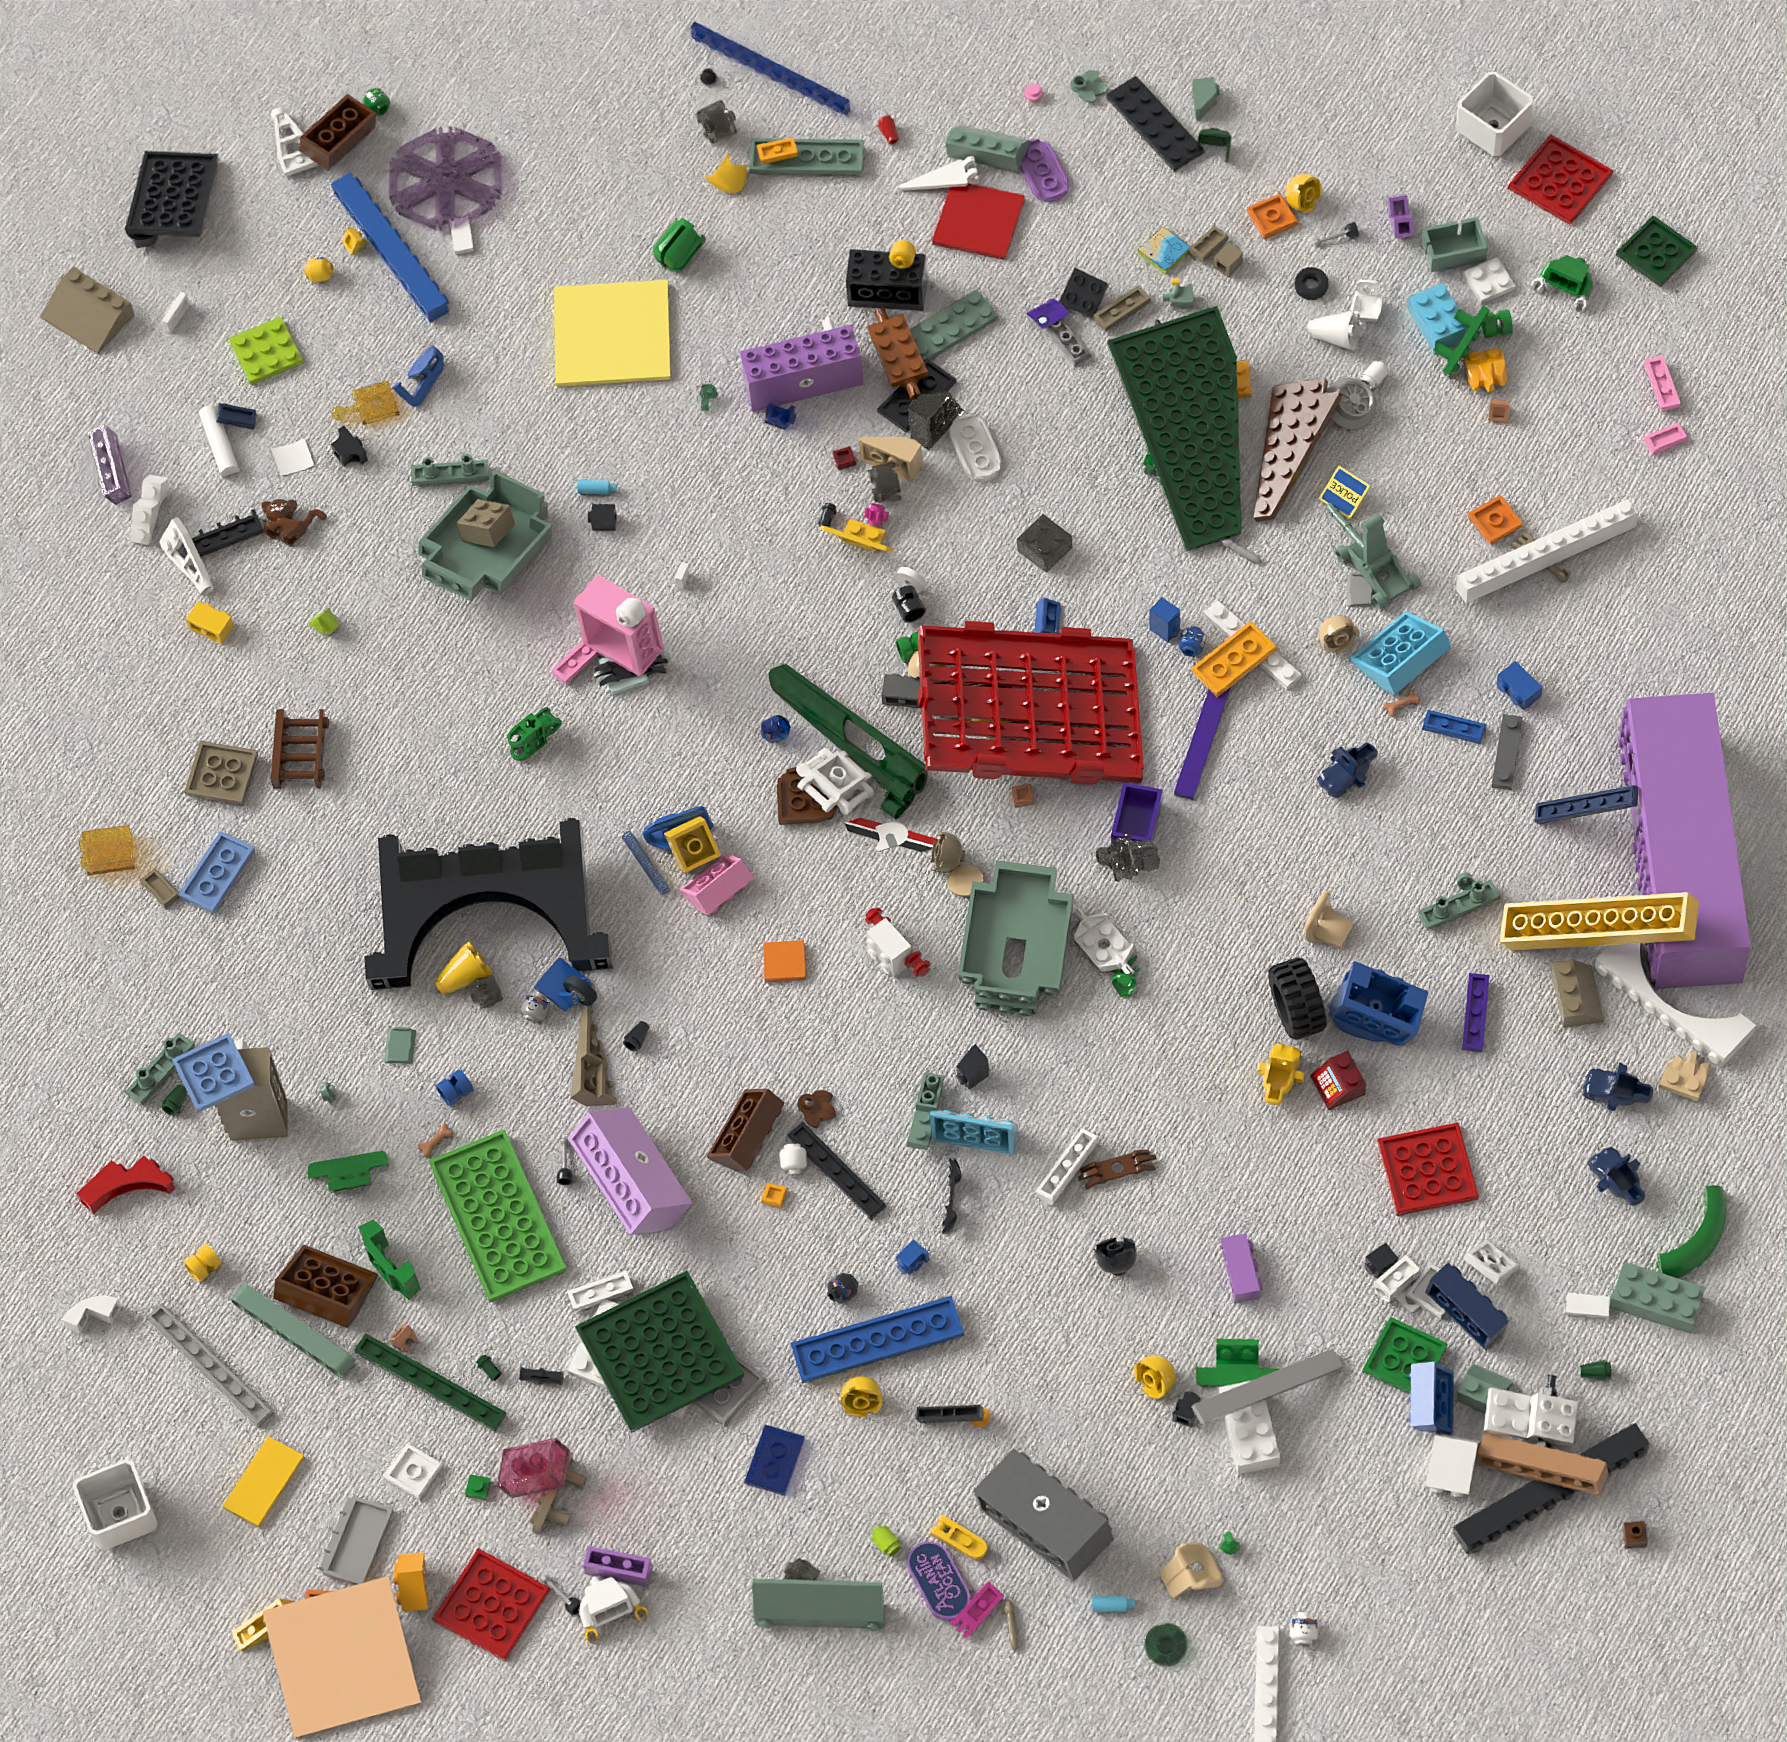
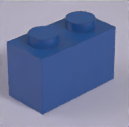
M1161 597L1149 610V630L1166 642L1178 636L1181 631L1180 609Z
M1516 661L1497 676V687L1499 690L1506 693L1513 704L1520 706L1523 710L1542 695V686Z

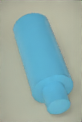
M578 480L577 484L578 494L609 495L610 492L617 491V484H610V481Z
M1092 1596V1612H1127V1608H1135V1599H1127V1596Z

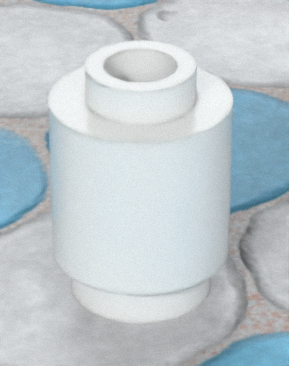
M1372 362L1362 374L1360 381L1367 384L1371 390L1377 388L1388 375L1386 365L1382 362Z

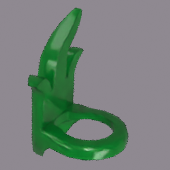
M1137 955L1127 961L1129 966L1136 961ZM1134 968L1135 972L1133 975L1125 974L1123 970L1121 974L1117 969L1111 970L1116 974L1112 978V984L1121 997H1130L1133 994L1137 982L1135 974L1140 968Z

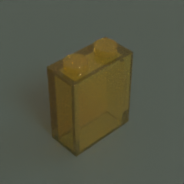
M129 825L81 831L82 839H79L80 851H83V857H80L81 868L86 870L88 876L135 869L133 834Z

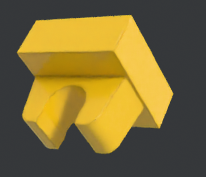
M354 227L347 228L342 240L343 245L351 255L357 254L359 249L364 248L367 243L366 239L363 240L361 238L362 233L357 232Z

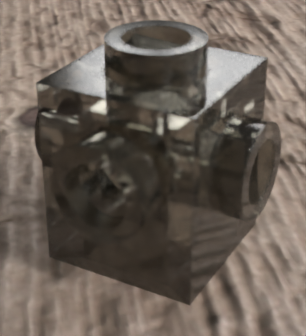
M493 975L479 978L471 984L472 992L469 994L473 1003H478L480 1009L490 1008L503 1000L501 990Z
M798 1558L793 1563H788L784 1570L786 1574L784 1579L817 1580L821 1571L812 1566L809 1561Z

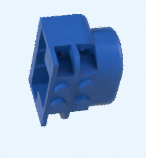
M1354 961L1351 970L1345 974L1342 984L1338 987L1337 993L1331 1001L1330 1016L1334 1024L1346 1034L1374 1042L1386 1041L1393 1045L1403 1046L1418 1033L1429 991L1404 982L1402 978L1392 977L1383 970L1373 969Z

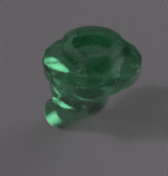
M703 384L699 393L701 396V411H709V399H715L718 396L717 389L712 384Z

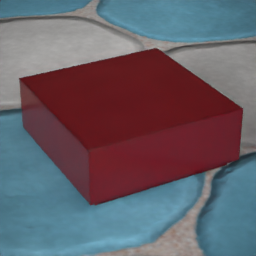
M851 446L832 451L837 470L856 465Z

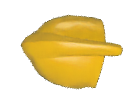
M727 153L712 176L706 175L705 179L718 189L734 194L741 191L746 183L747 165L732 164L730 162V154Z

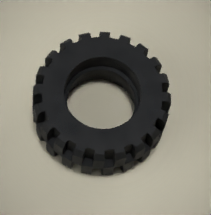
M1297 957L1272 965L1268 970L1269 986L1278 1016L1289 1037L1299 1040L1323 1032L1327 1026L1325 1008L1319 987L1315 981L1316 979L1308 963L1303 958Z

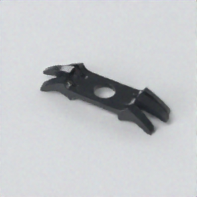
M659 654L643 675L667 673L666 668L654 665L666 664L668 660L662 658V655ZM610 661L595 668L596 673L593 674L594 678L609 675L599 682L600 687L610 682H619L621 679L638 676L628 672L619 664Z
M949 1158L950 1174L948 1176V1186L951 1188L949 1205L945 1206L946 1218L942 1222V1226H944L942 1234L945 1232L948 1234L957 1220V1213L953 1210L955 1185L961 1181V1170L955 1158L953 1160Z

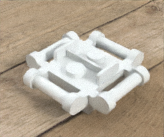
M823 748L810 761L797 766V773L801 777L805 776L798 783L797 787L802 791L805 790L814 798L826 813L837 805L844 815H848L855 806L865 799H870L874 796V790L868 785L873 779V775L869 772L866 773L848 757L849 754L845 751L840 753L837 751L833 754L827 748ZM810 784H814L821 792H823L829 798V800L823 797ZM859 789L861 791L859 795L851 799L849 802L846 801L851 796H853L856 790Z

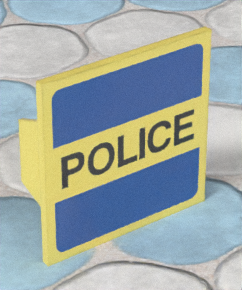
M1338 466L1320 495L1319 500L1327 505L1332 503L1342 515L1351 519L1356 509L1359 508L1370 485L1341 466Z

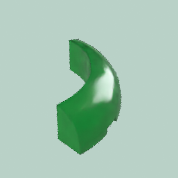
M1716 1185L1705 1187V1217L1700 1228L1682 1246L1659 1254L1657 1261L1659 1273L1681 1278L1697 1266L1702 1265L1713 1253L1721 1239L1726 1222L1727 1205L1723 1187Z

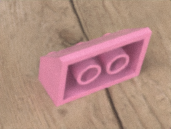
M723 854L679 891L699 912L709 915L719 909L718 906L723 902L731 900L734 897V893L739 889L747 887L749 881L754 877L742 859Z

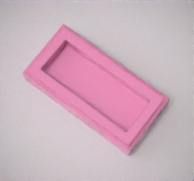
M1680 423L1644 437V442L1652 455L1688 441V436Z

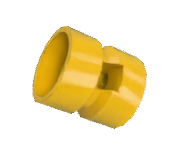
M204 1244L197 1250V1255L189 1256L183 1261V1264L194 1279L200 1283L209 1275L208 1271H215L222 1265V1261L208 1244Z

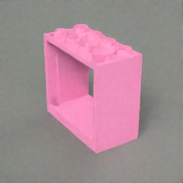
M597 574L591 582H588L586 589L577 595L574 601L584 645L641 677L664 649L655 607L641 600L645 605V617L635 627L621 625L616 616L617 607L627 598L641 599Z

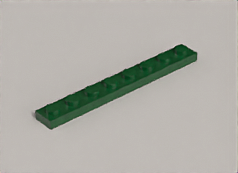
M366 1333L354 1349V1352L494 1432H496L507 1415L502 1409Z

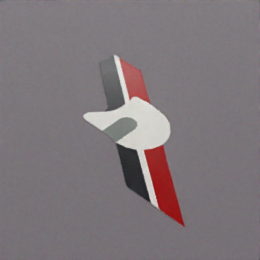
M864 818L845 822L848 832L878 840L877 851L901 846L924 852L932 849L934 840H939L908 831L903 824L898 822L882 824Z

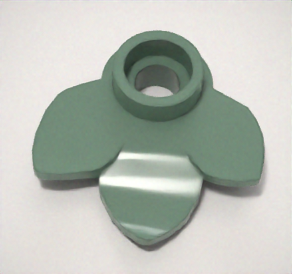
M1094 70L1086 71L1083 75H1076L1070 82L1071 89L1078 93L1079 97L1086 102H1095L1096 96L1102 95L1108 89L1104 83L1097 80L1099 71Z

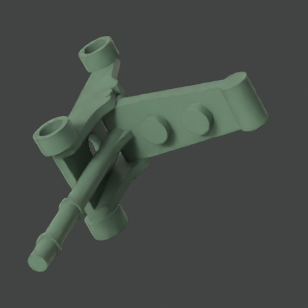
M1332 503L1326 506L1331 517H1334L1342 529L1355 541L1350 546L1344 547L1341 545L1336 548L1335 554L1342 563L1350 559L1373 588L1376 594L1371 598L1377 609H1382L1387 605L1388 601L1407 590H1414L1421 586L1419 577L1414 572L1407 575L1400 566L1397 557L1393 555L1387 546L1383 527L1384 520L1379 513L1361 523L1363 528L1362 538ZM1382 571L1387 572L1389 577L1382 580L1378 577V573Z

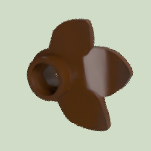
M817 1090L812 1095L803 1094L799 1097L797 1106L804 1113V1120L808 1125L818 1128L821 1119L829 1120L836 1117V1111L832 1104L829 1103L833 1098V1094L825 1090ZM805 1101H809L811 1105L807 1106Z

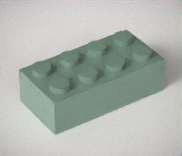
M1623 1262L1611 1298L1610 1308L1691 1334L1704 1296L1705 1287Z

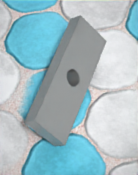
M1063 319L1044 328L1073 366L1090 358V353Z

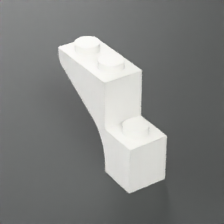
M149 475L143 480L141 499L133 504L130 542L146 545L151 543L160 505L167 497L169 478Z

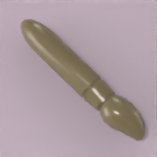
M1008 1599L1005 1602L1004 1610L1007 1614L1010 1645L1016 1651L1018 1648V1636L1014 1616L1015 1609L1011 1600Z

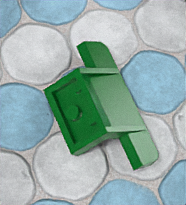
M376 1151L314 1162L308 1166V1179L328 1175V1189L330 1192L372 1185L370 1168L389 1165L387 1154L384 1151Z
M1216 1339V1367H1195L1196 1382L1199 1386L1216 1387L1252 1381L1279 1370V1368H1259V1339Z

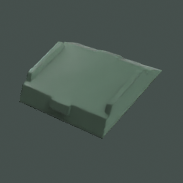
M404 1027L388 1029L384 1063L413 1064L416 1030Z

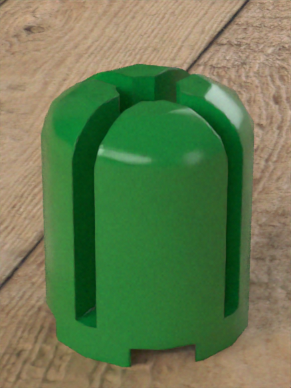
M675 218L653 246V255L664 268L667 266V270L680 272L684 270L706 242L705 236L703 234L700 236L693 229L695 226L684 218L680 220Z

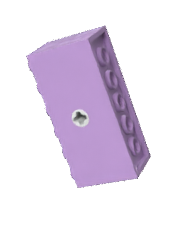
M630 1107L588 1112L569 1136L568 1140L630 1235L672 1229L692 1204V1201Z

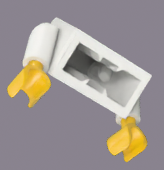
M601 1576L593 1577L590 1581L591 1586L585 1589L586 1596L582 1599L579 1609L583 1626L587 1629L585 1637L589 1643V1635L591 1633H595L597 1640H599V1634L593 1629L592 1625L598 1627L632 1612V1607L635 1609V1619L637 1621H641L637 1614L638 1612H644L646 1617L648 1615L647 1609L639 1605L640 1600L633 1588L622 1582H616L613 1577L604 1580Z

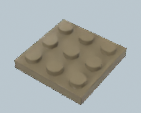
M200 741L184 791L185 796L243 806L258 757V751Z

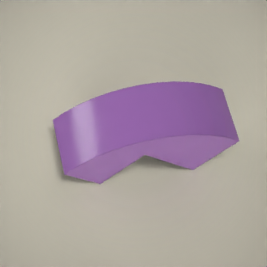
M1406 194L1387 196L1390 223L1394 237L1415 236L1413 217L1409 215L1408 196Z

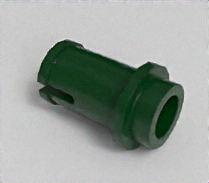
M484 1354L476 1361L477 1367L482 1369L492 1382L496 1381L502 1375V1372L491 1361L492 1358Z

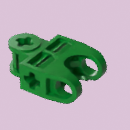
M548 707L542 708L536 715L530 713L510 730L507 735L508 744L511 746V757L516 761H523L547 744V737L560 728L562 720L556 718ZM519 735L515 742L511 741L512 736ZM518 748L525 750L524 754L520 756L515 755L514 751Z

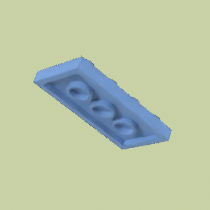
M220 831L178 894L179 898L214 914L255 852V848Z

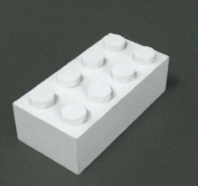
M1248 1382L1219 1387L1218 1394ZM1266 1400L1224 1416L1238 1475L1280 1466V1455Z

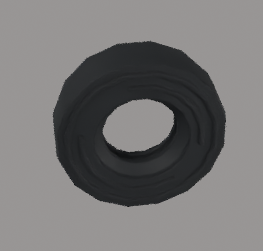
M1307 267L1297 273L1294 280V288L1300 297L1307 300H1316L1325 295L1328 289V277L1319 268ZM1309 278H1313L1318 281L1319 285L1314 289H1309L1304 285V282Z

